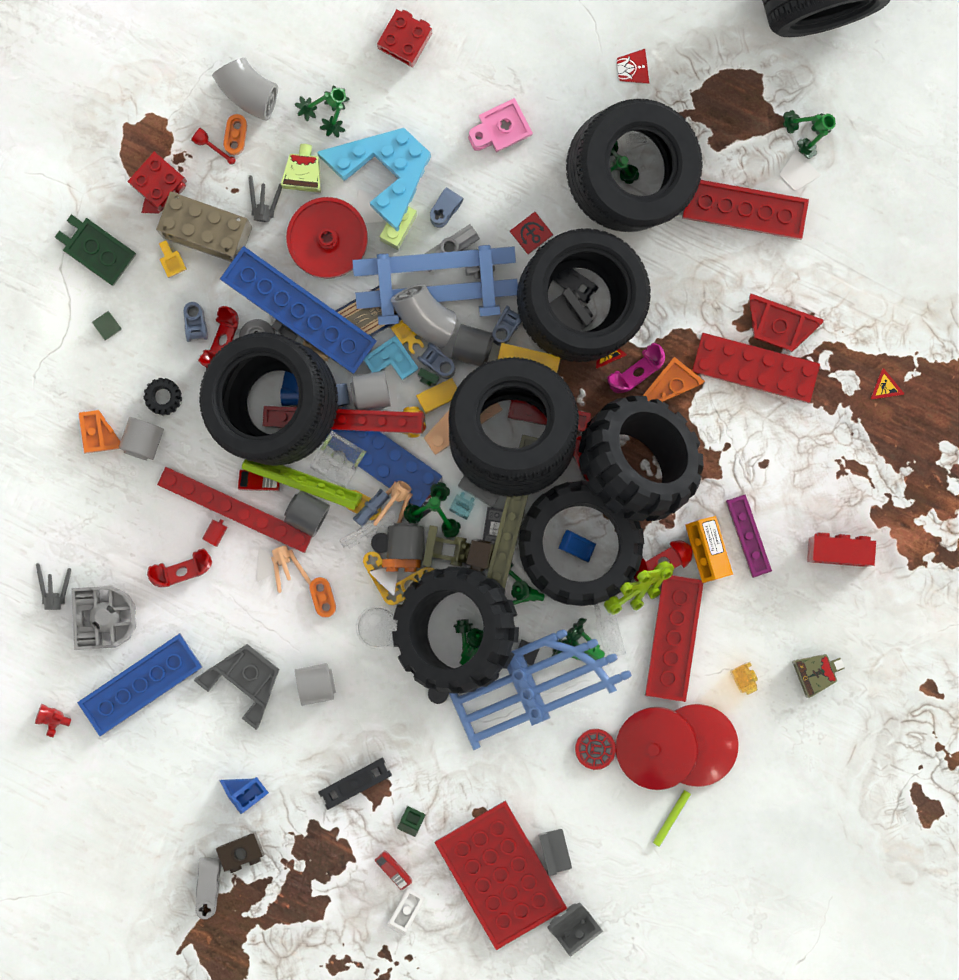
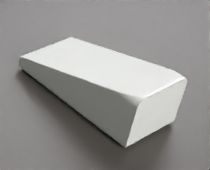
M407 888L387 926L405 936L425 897Z

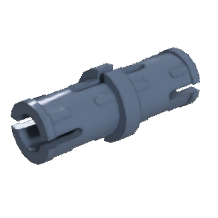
M380 488L369 502L366 501L364 503L365 506L353 517V520L363 527L374 514L376 515L379 512L380 507L390 498L389 495Z

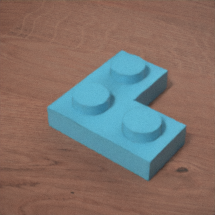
M396 335L369 353L364 359L372 373L382 371L389 365H392L402 381L419 370Z

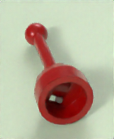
M200 127L193 135L191 141L199 146L207 144L227 159L229 164L233 165L236 161L235 158L229 157L209 142L208 134Z

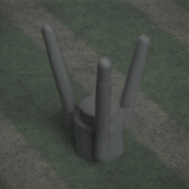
M250 175L251 216H254V221L269 222L270 218H274V210L282 190L281 183L278 186L270 209L269 205L264 204L265 184L262 183L260 204H257L256 208L253 177Z
M37 563V575L44 609L60 610L61 604H65L71 568L67 569L61 596L59 597V593H53L51 574H48V593H46L41 567Z

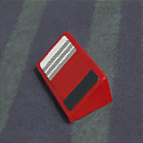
M240 470L238 490L280 491V483L247 470Z
M384 850L375 859L377 865L400 890L405 889L412 883V878L387 851Z

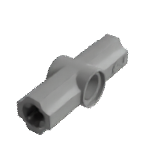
M469 224L451 237L445 238L440 244L425 254L446 252L444 250L446 244H453L455 246L454 251H462L480 238L475 229Z

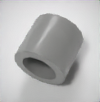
M385 371L352 376V383H350L354 406L358 410H375L391 407Z
M129 417L119 449L124 450L123 453L142 460H153L164 429Z
M327 663L295 669L301 706L334 699V693H336L332 670L329 669Z

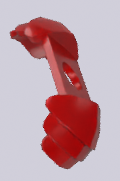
M221 306L218 308V317L216 318V322L220 324L210 350H204L198 359L200 364L206 368L212 358L215 357V354L234 338L239 318L237 312L231 307ZM222 335L227 336V341L224 345L219 344V339Z
M682 540L672 541L669 543L670 548L647 561L642 558L634 580L636 582L639 581L637 575L640 572L654 570L661 557L668 558L674 569L680 565L685 568L693 557L692 546Z
M203 548L193 552V559L169 567H165L163 563L159 565L154 564L148 567V579L154 586L169 587L170 585L199 577L211 567V556ZM186 568L187 573L184 576H177V570Z

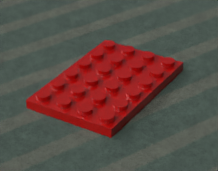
M506 800L434 842L496 950L567 909Z

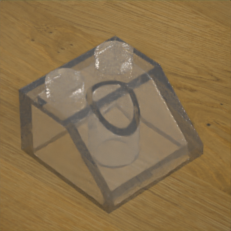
M331 431L311 462L310 468L335 484L346 488L363 460L366 451Z

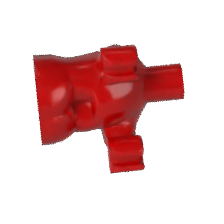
M41 704L34 724L48 725L46 735L54 738L55 728L59 724L69 727L71 718L64 717L63 713L55 708H49Z

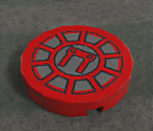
M589 729L577 739L575 752L582 765L592 770H598L609 766L614 760L616 745L612 736L606 731Z

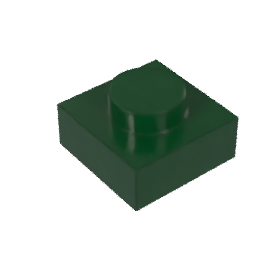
M423 368L417 374L421 378L420 382L429 387L431 384L436 386L440 379L439 376Z

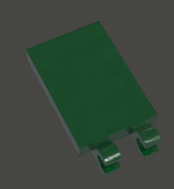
M71 214L67 221L78 230L72 238L58 231L55 238L66 245L63 249L65 253L111 286H114L136 256V253L88 218L82 222Z

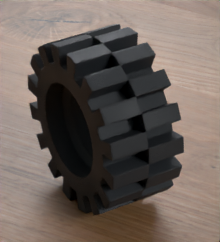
M158 378L157 380H152V383L147 384L148 387L144 390L145 396L143 398L146 406L153 413L162 416L170 415L171 412H175L176 408L181 405L182 393L173 381L167 378ZM160 389H166L170 393V400L166 404H159L155 400V394Z

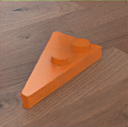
M674 357L643 396H647L648 401L658 399L664 402L702 385L705 381Z

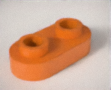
M239 114L230 116L226 124L223 145L226 152L230 155H239L245 146L248 125L246 119ZM236 123L241 124V127L239 129L234 128V125ZM234 142L238 143L235 149L231 148V144Z
M382 559V568H386V572H398V568H404V572H417V568H421V560Z
M315 578L310 583V592L316 612L321 617H330L336 611V603L330 583L325 578ZM318 584L324 585L323 591L319 592L317 590ZM328 603L330 609L324 611L322 609L323 604Z

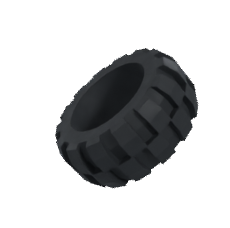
M627 396L626 398H618L608 403L587 423L586 429L582 432L579 452L582 453L579 457L581 474L587 475L589 480L587 487L595 497L598 494L604 500V507L613 513L622 512L625 519L644 521L645 519L646 521H656L667 518L671 513H675L695 495L701 482L702 476L700 474H702L704 467L703 454L698 453L700 442L695 431L690 432L685 425L688 421L679 412L673 413L670 411L668 404L658 399L648 401L647 396ZM620 434L631 436L641 441L651 450L660 465L662 483L653 482L642 477L629 465L621 450Z
M584 480L565 482L554 486L542 494L525 515L519 534L518 545L524 571L542 593L566 605H595L621 593L620 588L627 582L631 583V580L639 570L643 558V545L645 543L643 528H641L639 521L625 519L624 513H613L604 507V500L598 494L594 497L587 487L588 481ZM575 506L590 507L603 513L613 524L618 536V554L610 570L602 577L586 582L572 581L558 574L548 563L543 550L544 531L548 522L564 509Z
M448 566L445 569L436 568L423 574L419 582H412L403 593L405 597L403 604H397L393 620H398L397 631H392L393 645L400 649L401 655L398 656V660L405 671L412 672L414 680L426 688L436 689L441 693L461 694L474 692L477 688L487 687L497 680L499 672L502 668L507 669L514 657V653L511 650L513 643H518L519 627L514 625V617L517 616L513 601L508 600L504 595L505 589L495 579L485 576V573L464 567ZM460 592L469 597L478 607L483 620V638L478 651L471 660L460 667L452 668L439 660L433 652L428 639V624L431 614L439 602L451 594Z

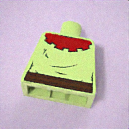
M300 144L299 154L289 155L281 181L283 189L321 193L320 163L317 156H311L312 145Z

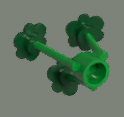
M790 110L783 115L785 120L783 126L787 128V132L790 134L799 129V123L811 121L813 124L811 129L818 136L812 141L808 138L797 141L799 152L804 154L807 159L817 155L815 150L817 148L816 143L822 137L828 135L836 125L835 117L828 113L800 118L798 114H795L794 110Z

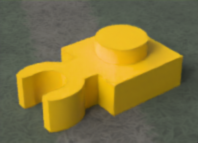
M402 320L391 327V330L402 345L408 342L411 354H415L413 350L414 344H419L422 349L424 348L423 342L415 338L417 334Z

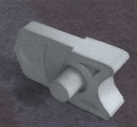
M479 266L466 267V276L474 275V279H480Z

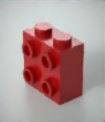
M396 9L380 37L377 47L382 52L413 68L432 35V28L428 22L412 18L413 15L408 11L402 10L401 12Z
M154 151L127 182L161 212L165 207L170 191L180 194L185 189L187 180Z

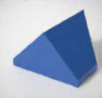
M257 777L251 779L219 780L229 800L240 814L244 813L269 793Z

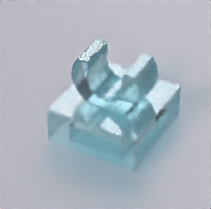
M462 492L460 496L456 495L449 511L467 520L475 505L473 503L474 498L472 497L468 501L463 498L465 493Z

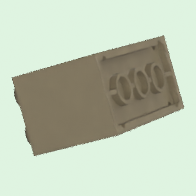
M170 191L156 230L166 240L232 262L241 248L246 246L252 226L245 217Z

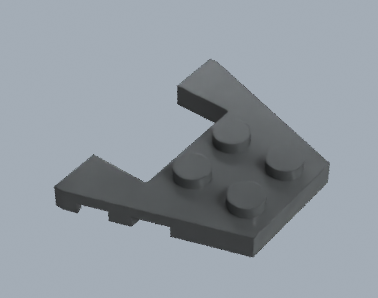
M246 644L196 677L194 681L209 692L221 676L225 677L255 701L242 719L257 730L280 669L250 645Z

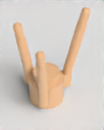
M399 480L394 482L391 488L386 491L388 495L391 494L392 498L374 521V526L379 523L395 501L401 502L404 500L397 523L402 522L404 511H406L405 508L413 496L410 493L412 489L407 483Z
M287 545L272 550L273 557L271 559L274 565L278 593L282 592L278 564L279 566L282 565L286 578L290 581L291 577L287 567V563L291 562L289 558H291L310 586L312 581L294 556L293 551L288 550Z

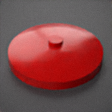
M321 197L305 203L294 213L287 228L286 240L289 253L300 269L314 277L330 279L349 273L353 270L352 260L363 258L367 249L368 233L362 216L351 204L338 198Z
M691 704L676 709L675 712L682 715L692 726L698 741L696 764L689 776L681 783L688 786L701 787L718 782L732 769L738 755V737L733 724L722 712L707 705Z
M650 707L634 713L624 722L616 740V755L621 769L631 781L647 789L664 790L681 783L692 772L698 757V741L692 726L682 715L668 708Z

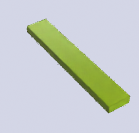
M247 459L242 463L241 469L355 510L362 499V494L284 465H264Z

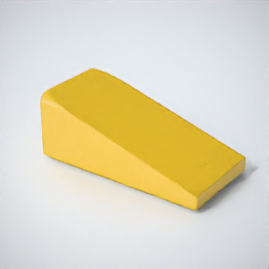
M450 378L417 394L416 397L425 414L451 402L457 386L453 378Z

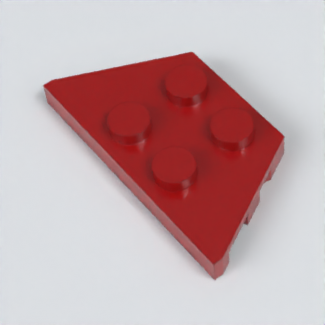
M754 294L749 295L753 336L756 340L793 352L824 322L821 318Z

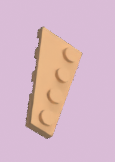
M498 403L491 405L481 413V424L502 411ZM449 410L424 437L435 455L450 446Z

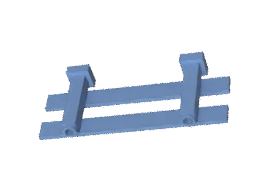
M480 245L476 250L389 257V253L377 254V258L352 260L354 276L378 275L380 290L355 292L357 309L381 307L382 315H378L379 325L399 323V317L397 313H394L391 298L402 290L407 289H392L391 273L480 266L481 282L426 286L437 302L482 298L483 306H479L480 316L501 315L500 306L495 305V297L517 295L518 290L517 279L494 281L492 265L516 263L515 246L491 248L490 245Z

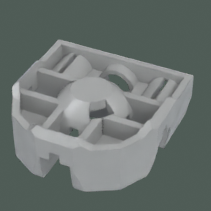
M112 586L71 588L74 650L115 648L131 638L136 628V608L127 593ZM100 590H109V602H100ZM93 597V599H79V598ZM108 606H111L115 612L110 613L107 610ZM91 610L89 614L90 627H84L83 611ZM130 610L131 622L120 623V611ZM111 632V645H102V633ZM81 638H95V640H81Z

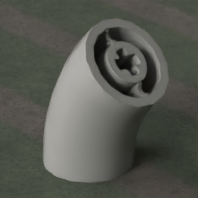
M246 58L236 59L212 74L219 88L235 105L262 120L267 121L270 118L276 104L278 85L259 75L250 66Z
M419 284L409 287L391 298V303L397 314L415 334L440 348H444L447 345L455 327L456 314L437 302L426 285Z

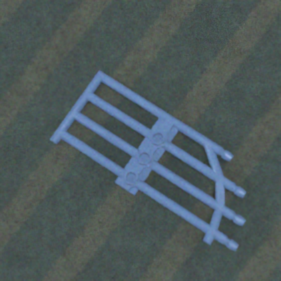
M564 629L511 651L514 653V657L507 668L510 675L492 682L487 687L477 688L474 692H468L461 696L458 693H449L470 744L473 750L481 747L478 741L526 721H530L532 726L550 719L548 712L607 688L609 694L617 691L614 685L622 682V680L629 679L632 676L631 672L624 671L621 674L609 677L602 667L608 665V663L615 662L618 659L617 655L610 654L607 657L594 660L584 652L589 650V648L596 647L598 645L597 639H591L587 643L584 642L574 647L557 641L567 636V631ZM543 646L563 651L531 666L527 665L524 658L525 654ZM573 656L586 663L582 667L539 685H536L532 676L535 672ZM591 671H595L601 679L598 683L548 704H544L540 693ZM513 682L518 694L471 714H466L463 703ZM520 701L522 702L526 713L475 734L470 722Z

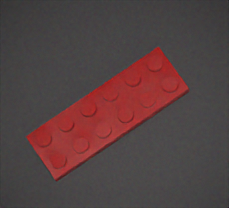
M701 180L694 198L683 210L682 219L802 240L809 199Z
M702 333L692 371L703 376L810 403L820 363Z
M672 575L670 578L663 580L661 584L645 696L686 702L704 584L702 580Z

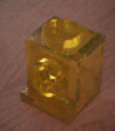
M750 662L730 670L740 693L746 692L747 695L758 690L756 687L758 678L754 670H749L748 668L752 666Z

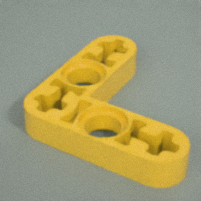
M376 552L365 554L363 558L364 566L384 601L389 605H396L404 601L405 597H402V594L396 596L397 600L395 602L393 600L388 601L389 591L370 574L371 570H375L373 565L367 564L369 561L368 557L372 555V557L378 558L376 564L380 567L382 565V558ZM424 567L418 570L417 572L411 574L410 576L404 578L403 580L397 582L395 592L399 591V589L397 588L398 585H401V589L404 592V584L406 581L413 580L414 582H418L416 578H414V576L418 575L420 579L424 574V571L427 570L429 572L434 569L431 567Z

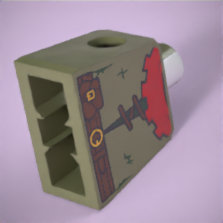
M827 654L792 661L806 698L814 696L837 682L835 672L845 669L841 658L829 661Z

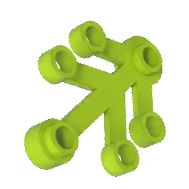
M663 561L654 570L640 572L637 575L638 582H627L620 588L624 595L622 598L618 599L617 596H613L605 601V609L608 613L616 615L622 610L621 605L635 596L630 605L633 610H639L644 605L642 598L646 592L651 599L660 595L659 586L663 580L672 576L674 566L668 563V561Z

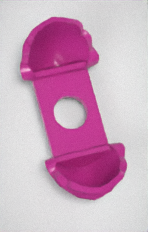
M656 343L648 345L647 349L642 351L644 357L622 374L619 371H615L614 374L611 373L607 379L613 392H628L655 371H658L665 361V353L662 347ZM637 368L644 369L643 375L639 377L634 376L633 373Z

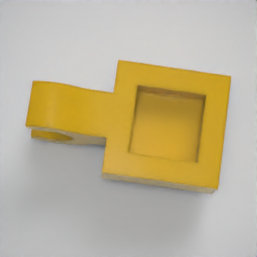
M166 240L159 243L164 257L159 260L168 278L187 270L178 250L172 253Z

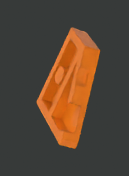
M99 410L79 413L84 454L119 449L121 441Z

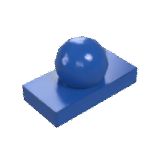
M566 530L558 549L589 563L596 543Z

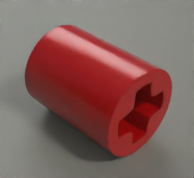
M212 519L202 539L218 547L228 528L222 524L224 520L220 519L217 522Z

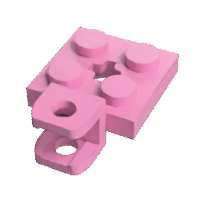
M513 98L480 114L478 117L481 124L469 131L468 139L475 151H480L493 145L497 153L532 136L533 133L516 99ZM505 120L506 123H511L509 130L500 127L502 126V121Z

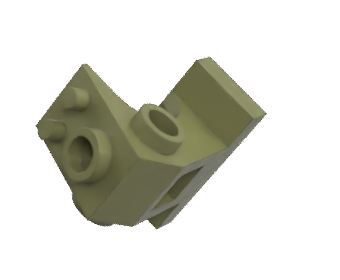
M430 525L422 566L431 567L432 559L437 558L450 561V565L462 567V563L467 562L471 543L466 542L467 538L456 536L454 540L437 537L438 527ZM444 543L455 545L453 557L442 555Z

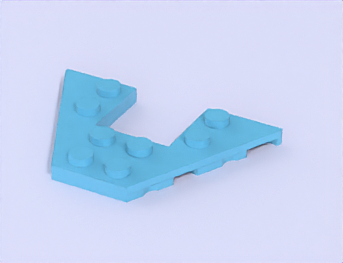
M405 128L317 152L318 157L343 181L347 180L373 157H376L398 179L370 202V206L397 232L399 231L404 214L407 213L408 205L417 190V184L425 172L424 168L431 158L430 152Z

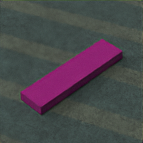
M746 494L727 500L726 504L752 578L772 572Z

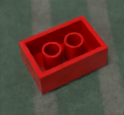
M817 533L809 538L807 562L860 567L875 566L876 541H871L869 536H858L855 539H850V535L845 534L835 535L834 538L830 537V533Z

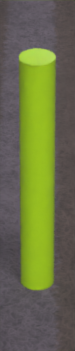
M683 791L652 843L660 847L691 795L689 792Z

